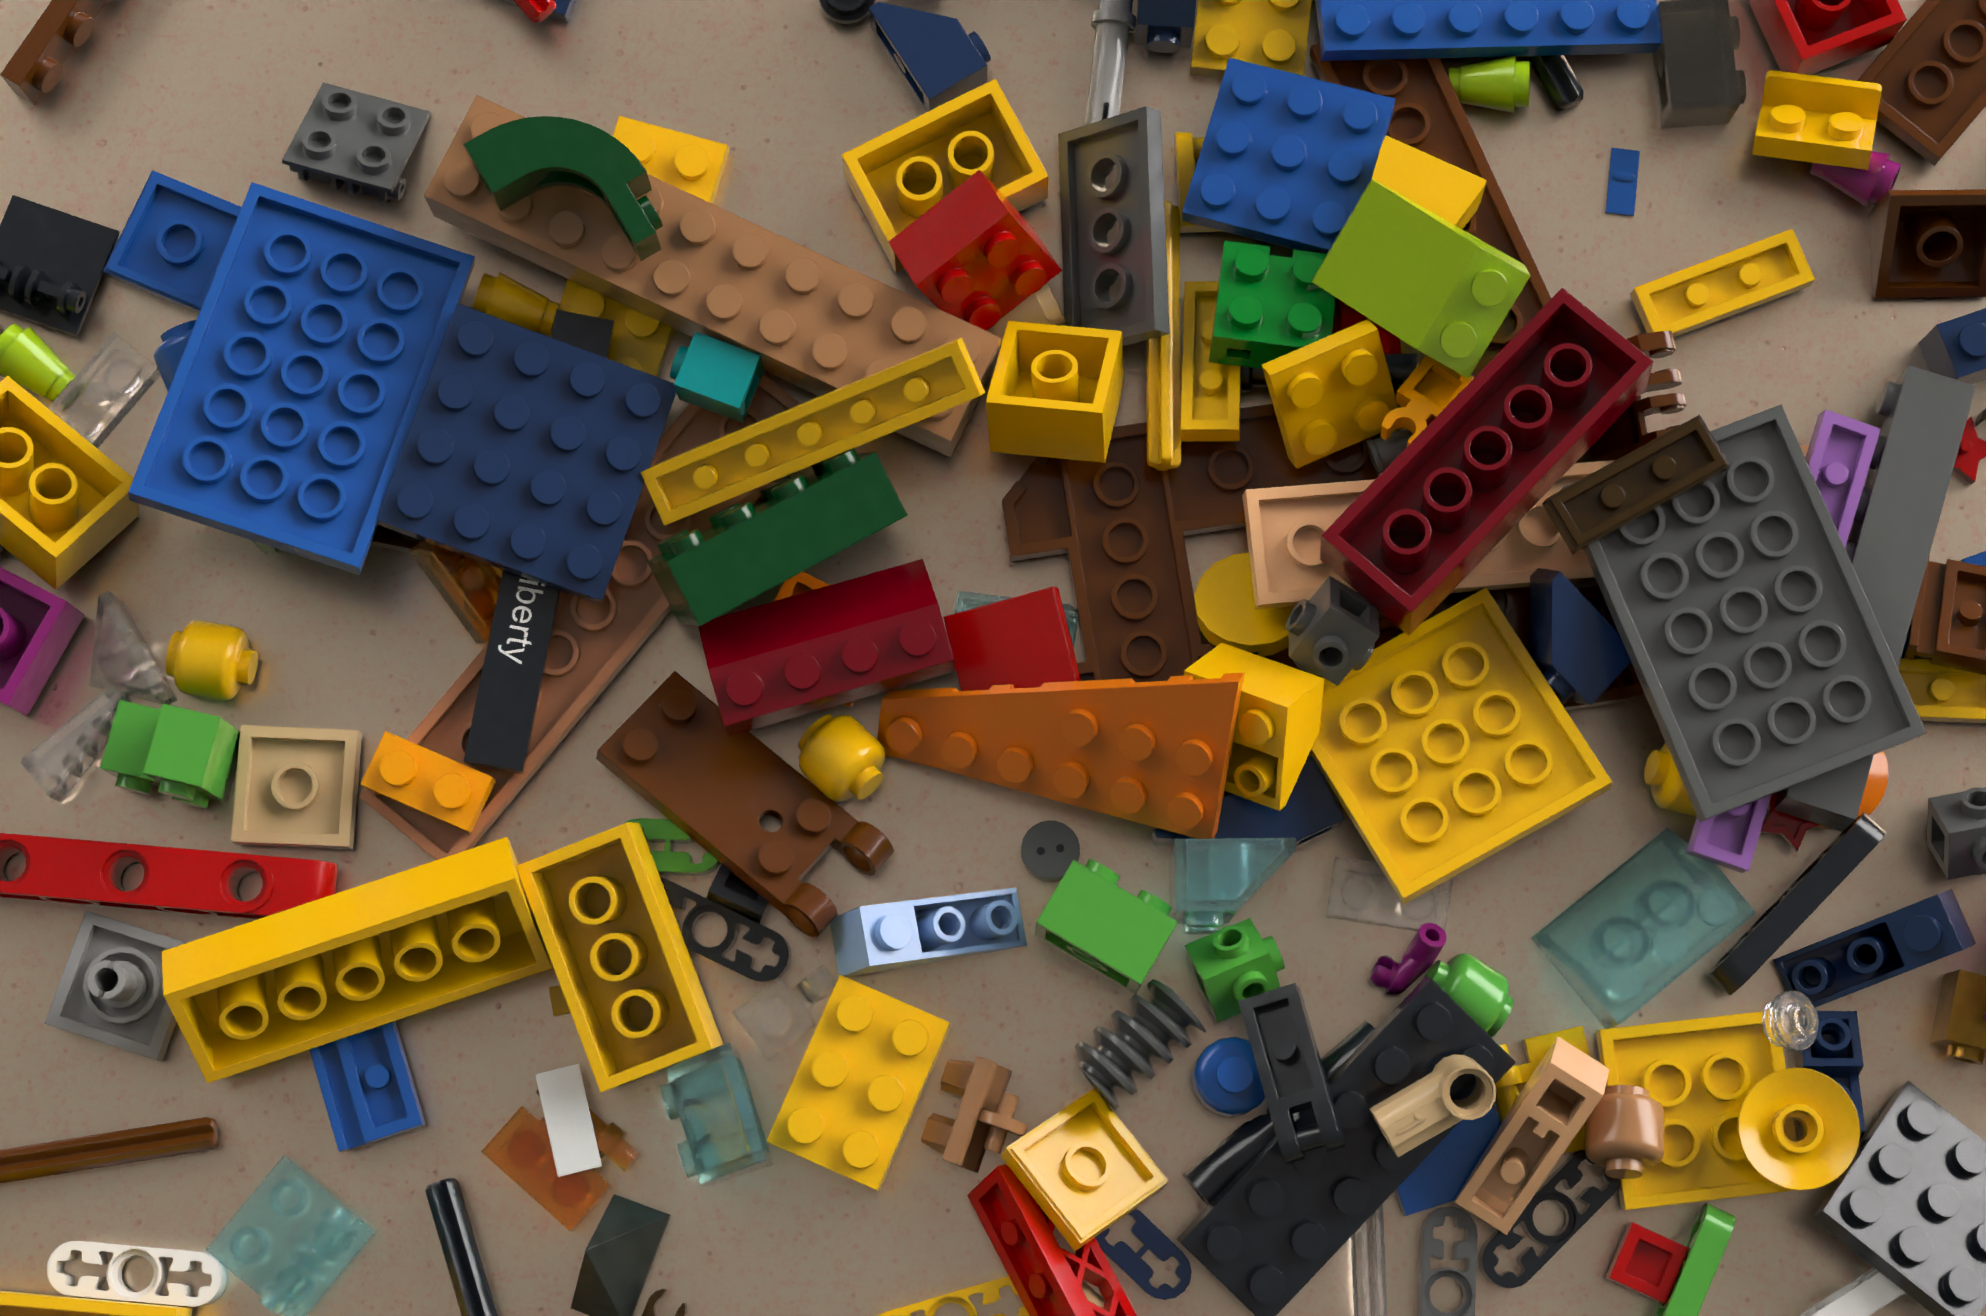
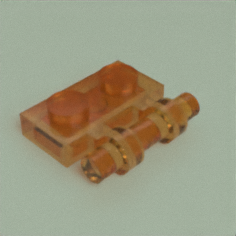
M523 1106L516 1111L481 1151L571 1232L578 1227L613 1187L596 1171L597 1168L558 1177L545 1117L539 1120ZM589 1108L601 1163L608 1157L620 1169L626 1172L639 1158L640 1153L624 1140L627 1133L616 1123L606 1124Z

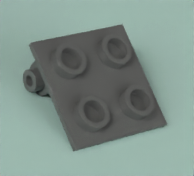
M323 82L282 159V164L289 165L290 171L297 172L299 179L304 181L310 179L328 185L331 184V187L337 190L341 189L344 181H347V191L349 193L356 194L362 185V194L380 198V201L389 203L391 198L400 201L406 186V179L400 176L431 116V112Z

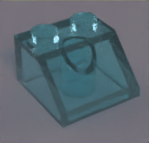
M1296 838L1174 839L1169 852V905L1172 907L1170 917L1178 921L1177 924H1183V933L1212 934L1217 932L1219 927H1223V924H1229L1287 864L1296 851Z
M727 1043L666 1068L670 1083L661 1085L660 1090L669 1119L673 1120L680 1117L687 1140L677 1143L687 1178L698 1175L700 1185L706 1187L774 1165L738 1049L731 1043Z

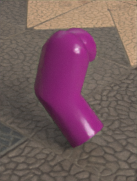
M1434 923L1421 925L1399 962L1394 961L1387 955L1377 959L1369 979L1371 983L1376 987L1386 989L1385 994L1395 995L1403 993L1432 966L1446 943L1447 936L1445 931Z

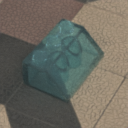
M1669 828L1663 830L1531 937L1605 1029L1614 1028L1623 1023L1756 914V911L1717 865L1686 854L1688 843Z

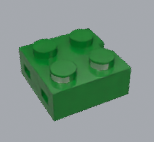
M1224 241L1218 277L1209 362L1263 369L1262 364L1332 335L1335 297L1312 282L1327 254L1293 250L1292 258L1270 255V246Z

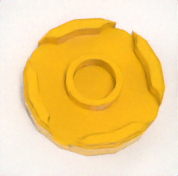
M1249 552L1232 554L1212 564L1200 577L1194 595L1197 624L1211 644L1217 646L1220 643H1224L1247 652H1258L1259 656L1274 655L1289 647L1288 630H1286V622L1295 606L1255 609Z

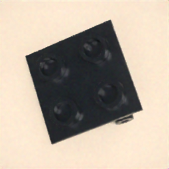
M12 195L0 224V310L78 336L104 273L103 270L120 232Z

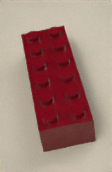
M1561 288L1321 535L1320 560L1410 636L1646 390L1654 361L1564 288Z

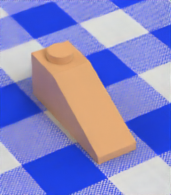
M1557 1037L1524 1085L1456 1197L1455 1203L1507 1235L1603 1097L1610 1069Z

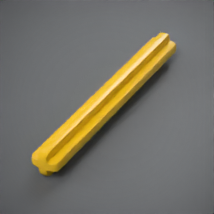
M1164 201L1170 334L1146 340L1147 463L1158 471L1178 468L1181 464L1180 219L1178 206L1172 205L1170 201Z

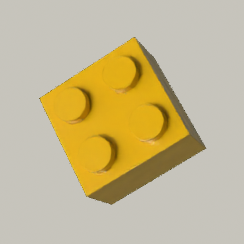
M1008 321L986 399L990 452L1105 463L1125 382L1122 331Z

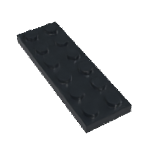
M1426 976L1327 1080L1335 1110L1344 1132L1346 1146L1329 1152L1326 1147H1321L1306 1152L1304 1160L1286 1164L1275 1134L1177 1237V1240L1255 1316H1276L1457 1125H1453L1397 1157L1383 1136L1369 1109L1432 1073L1438 1062L1454 1054L1465 1055L1475 1060L1489 1073L1495 1084L1516 1061L1433 979ZM1463 1074L1453 1081L1450 1087L1451 1099L1462 1100L1473 1093L1476 1087L1474 1074ZM1313 1108L1295 1113L1293 1116L1297 1129L1317 1123Z

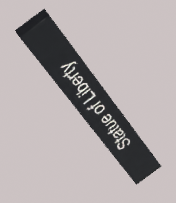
M557 310L551 338L608 359L614 331V321ZM503 570L464 757L465 764L524 774L560 590Z

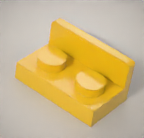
M1776 70L1768 71L1764 83L1752 155L1868 170L1882 86L1870 82Z

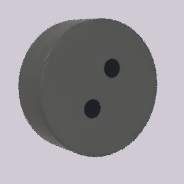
M1052 820L1042 821L1032 826L1023 838L1021 845L1023 864L1031 875L1040 880H1061L1072 861L1078 862L1080 845L1074 831L1064 823Z

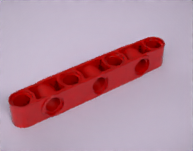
M0 833V897L261 919L333 895L336 890L338 864L326 861ZM23 852L26 858L24 872L19 878L7 881L4 875L6 861L15 853ZM141 862L144 868L142 883L132 891H124L121 886L123 870L132 863ZM259 872L262 878L261 892L256 898L242 902L237 892L239 881L249 873Z

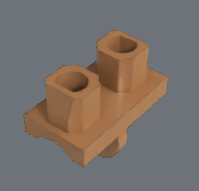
M979 1056L976 1057L975 1063L951 1059L947 1061L941 1079V1090L961 1097L962 1101L955 1120L932 1113L921 1137L922 1143L943 1154L942 1160L978 1173L985 1150L1001 1154L1007 1133L1022 1137L1026 1133L1028 1125L1012 1119L1019 1097L1005 1092L1012 1071L997 1065L992 1060Z

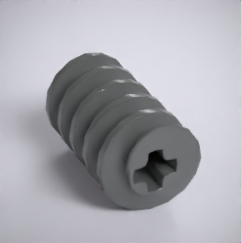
M1152 979L1147 984L1152 1002L1136 994L1129 999L1134 1018L1119 1010L1112 1013L1111 1018L1116 1030L1115 1034L1099 1025L1093 1030L1098 1045L1097 1049L1082 1041L1074 1046L1080 1061L1078 1068L1114 1110L1119 1107L1113 1089L1119 1087L1131 1095L1137 1092L1131 1075L1134 1071L1149 1079L1156 1076L1150 1061L1153 1055L1168 1064L1174 1060L1168 1046L1169 1041L1173 1040L1186 1048L1192 1045L1186 1030L1189 1024L1206 1033L1205 1028L1188 1005L1170 987L1155 979Z

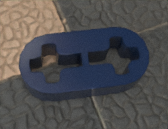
M1137 1208L1128 1214L1135 1221L1130 1231L1143 1244L1136 1253L1123 1241L1117 1242L1114 1246L1110 1245L1105 1239L1110 1232L1109 1228L1095 1237L1102 1251L1151 1297L1162 1300L1176 1298L1188 1287L1192 1274L1188 1258ZM1147 1250L1163 1262L1170 1257L1176 1259L1179 1264L1174 1271V1274L1179 1279L1176 1286L1172 1288L1170 1285L1163 1283L1155 1288L1151 1285L1149 1280L1154 1272L1141 1258Z

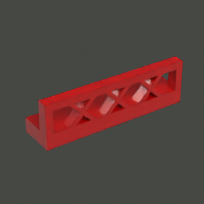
M1007 1164L997 1166L967 1195L1029 1316H1137L1096 1238H1093L1076 1250L1075 1255L1061 1248L1053 1235L1055 1225ZM1083 1279L1098 1287L1105 1300L1103 1308L1088 1301L1081 1288Z

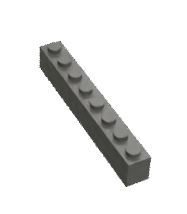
M1911 365L1905 368L1896 382L1887 381L1881 392L1876 413L1883 415L1884 420L1870 463L1866 484L1863 487L1853 520L1855 522L1850 540H1847L1845 547L1897 667L1902 656L1976 388L1975 385ZM1874 755L1778 792L1773 810L1842 832L1857 818Z

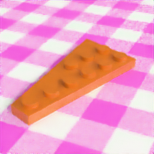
M1245 672L1225 673L1221 678L1193 680L1192 675L1170 676L1168 681L1135 682L1132 678L1048 682L1043 683L1041 687L1014 689L1013 684L992 685L989 690L958 691L956 687L890 690L881 701L877 740L884 746L886 755L1211 842L1218 830Z

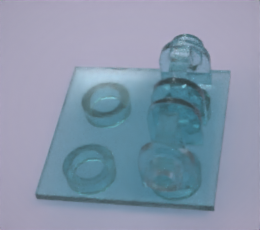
M284 1155L206 1248V1251L260 1295L259 1301L274 1314L307 1316L376 1231Z

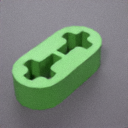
M638 818L626 821L640 823L649 842L665 843L664 851H650L659 875H708L718 869L721 864L709 852L703 855L702 863L695 864L689 853L673 851V843L689 844L693 842V839L669 819Z

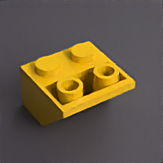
M1220 643L1185 669L1184 676L1192 675L1193 680L1221 678L1225 673L1245 672L1224 791L1280 811L1286 806L1320 731L1324 678Z

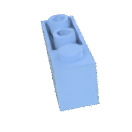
M1017 888L860 906L836 916L830 923L839 975L845 977L893 971L1027 945Z

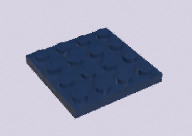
M457 303L377 516L378 525L600 605L644 485V479L640 472L650 468L677 393L674 383Z

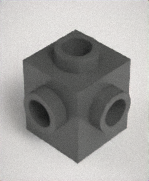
M1329 576L1309 601L1302 599L1297 603L1287 619L1286 630H1288L1289 658L1293 659L1294 663L1302 671L1322 676L1338 686L1352 669L1355 671L1360 670L1370 658L1375 641L1380 636L1379 610L1360 593Z
M1986 787L1971 788L1963 792L1928 798L1927 846L1948 880L1986 874Z

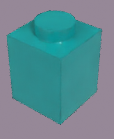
M695 331L689 347L683 345L679 347L670 369V378L675 379L674 387L679 400L744 423L765 370L761 355Z

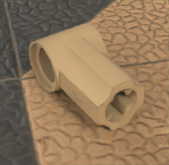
M1454 1054L1438 1062L1432 1073L1376 1104L1369 1110L1397 1157H1400L1462 1120H1474L1483 1117L1491 1110L1496 1100L1497 1089L1493 1078L1475 1060L1465 1055ZM1474 1074L1476 1087L1473 1093L1462 1100L1451 1099L1450 1087L1453 1081L1460 1075Z

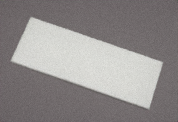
M579 1064L535 1074L558 1177L601 1167L602 1163Z

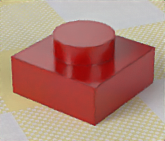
M1630 1222L1627 1225L1605 1278L1658 1303L1665 1304L1688 1247L1634 1222Z

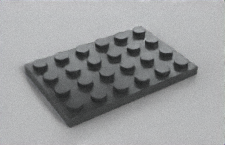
M1782 404L1710 431L1731 465L1726 471L1583 549L1699 822L1711 819L1926 734V730Z

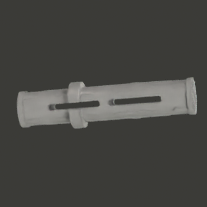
M1099 0V9L1092 13L1091 26L1096 30L1086 117L1083 126L1120 114L1129 33L1134 32L1136 26V16L1131 13L1133 0Z

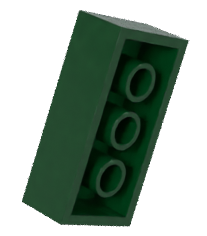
M855 448L828 458L811 465L814 473L804 478L803 474L794 478L789 475L764 487L759 491L763 500L754 505L751 502L742 505L740 502H737L708 517L712 525L711 528L701 533L698 529L691 532L686 529L658 543L656 546L661 554L647 562L678 622L701 626L908 516L877 453L857 454Z

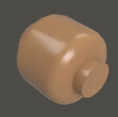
M1632 1085L1605 1087L1603 1097L1585 1121V1152L1587 1158L1599 1166L1606 1167L1605 1174L1611 1178H1640L1643 1175L1644 1168L1656 1165L1664 1156V1111L1662 1105L1650 1098L1649 1091L1642 1087Z

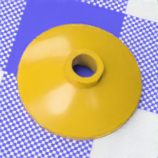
M1787 1068L1765 1076L1749 1090L1741 1104L1738 1115V1139L1747 1161L1764 1179L1783 1188L1809 1190L1831 1183L1850 1166L1859 1146L1860 1122L1852 1099L1835 1080L1812 1069ZM1790 1118L1798 1120L1803 1126V1135L1798 1141L1788 1139L1784 1133V1125Z

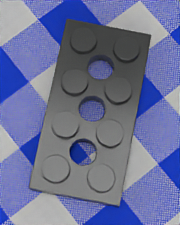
M1145 106L1059 133L1065 326L1122 331L1123 346L1170 334L1161 111ZM1116 164V180L1112 187L1106 190L1105 179L1112 172ZM1118 219L1119 232L1117 238L1111 245H1108V231L1113 228ZM1120 275V291L1117 297L1111 301L1109 296L1110 286L1115 283Z

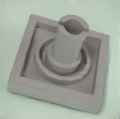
M86 910L44 1024L163 1061L176 1025V1020L163 995L161 951L185 944L186 942Z

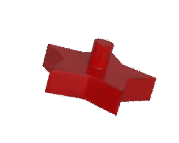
M1971 416L1965 424L1953 471L1972 485L1976 481L1979 461L1986 457V442L1978 438Z
M1778 793L1772 794L1768 805L1769 814L1763 822L1761 833L1781 834L1797 852L1806 831L1819 824L1773 810Z

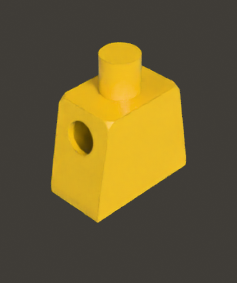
M1385 136L1382 142L1372 179L1462 230L1477 211L1487 180L1389 136Z

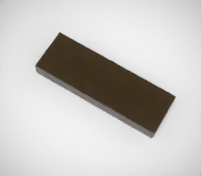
M1699 414L1548 497L1542 505L1572 555L1726 471L1731 465Z

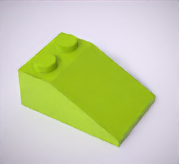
M1371 178L1313 277L1312 282L1413 348L1469 379L1530 278V274L1521 262Z

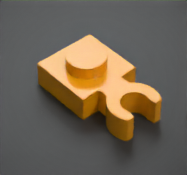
M1426 355L1397 390L1395 403L1401 407L1390 411L1385 416L1380 437L1386 441L1395 430L1404 428L1413 434L1407 442L1408 446L1474 377L1470 375L1468 379Z

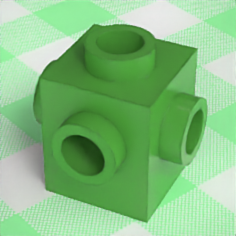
M1251 918L1231 926H1226L1215 933L1185 945L1198 988L1217 1023L1242 1013L1238 1001L1281 987L1276 972L1285 969V965L1277 944L1272 936L1262 939Z

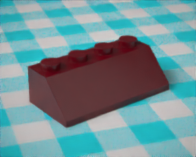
M923 559L717 617L698 626L710 678L723 724L729 736L956 671L954 655L939 604Z

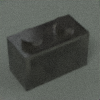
M1728 0L1659 1L1656 8L1662 43L1657 52L1652 54L1661 129L1728 124L1740 104H1744L1746 99L1745 74L1743 70H1736L1734 50H1738L1740 44V26L1737 16H1730Z

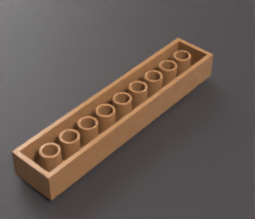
M476 95L424 194L434 217L693 337L696 331L761 355L766 372L818 396L961 337L984 389L996 366L1001 348L1000 337L649 174L648 177L652 190L636 200L646 195L660 217L663 227L656 230L661 250L643 261H640L608 207L599 198L583 189L571 186L547 187L526 196L500 211L472 165L463 144L498 125L526 117ZM980 397L895 432L951 457Z

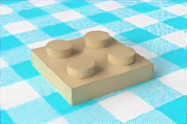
M241 725L231 842L238 845L353 850L362 733L359 730Z

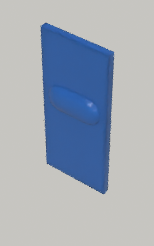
M1611 148L1605 213L1634 216L1640 151Z

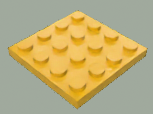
M1487 588L1422 622L1410 636L1404 632L1373 649L1366 664L1358 671L1352 669L1338 686L1324 678L1320 731L1310 754L1403 905L1611 789L1612 781Z

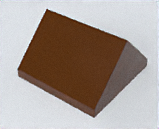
M1986 189L1888 190L1868 214L1871 282L1874 298L1986 297Z

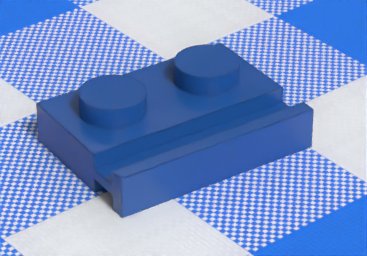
M396 1021L309 1049L339 1152H346L355 1147L374 1143L426 1126Z

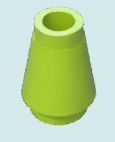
M1515 55L1449 68V80L1460 103L1515 113V107H1529L1530 61H1516Z
M14 323L0 335V376L4 378L9 376L20 386L46 399L48 398L56 405L70 393L78 377L69 371L67 366L31 327L24 330Z

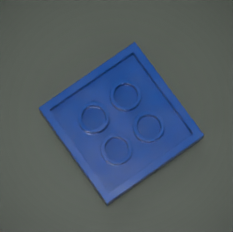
M1229 58L1182 210V221L1295 250L1327 254L1372 178L1382 142L1387 135L1395 108V98Z

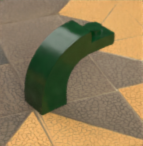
M539 116L513 120L498 125L463 144L472 165L500 211L526 196L547 187H576L593 194L608 207L640 261L661 250L656 230L663 227L662 221L646 195L636 200L652 190L647 171L638 158L624 144L607 132L575 119Z

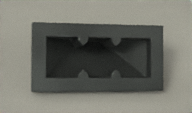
M614 1194L585 1250L571 1309L590 1316H633L671 1215Z

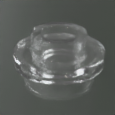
M1787 991L1778 994L1774 1000L1766 1005L1763 1011L1762 1023L1764 1032L1772 1044L1783 1047L1788 1051H1801L1808 1049L1814 1043L1818 1032L1819 1019L1817 1011L1808 997L1799 991Z

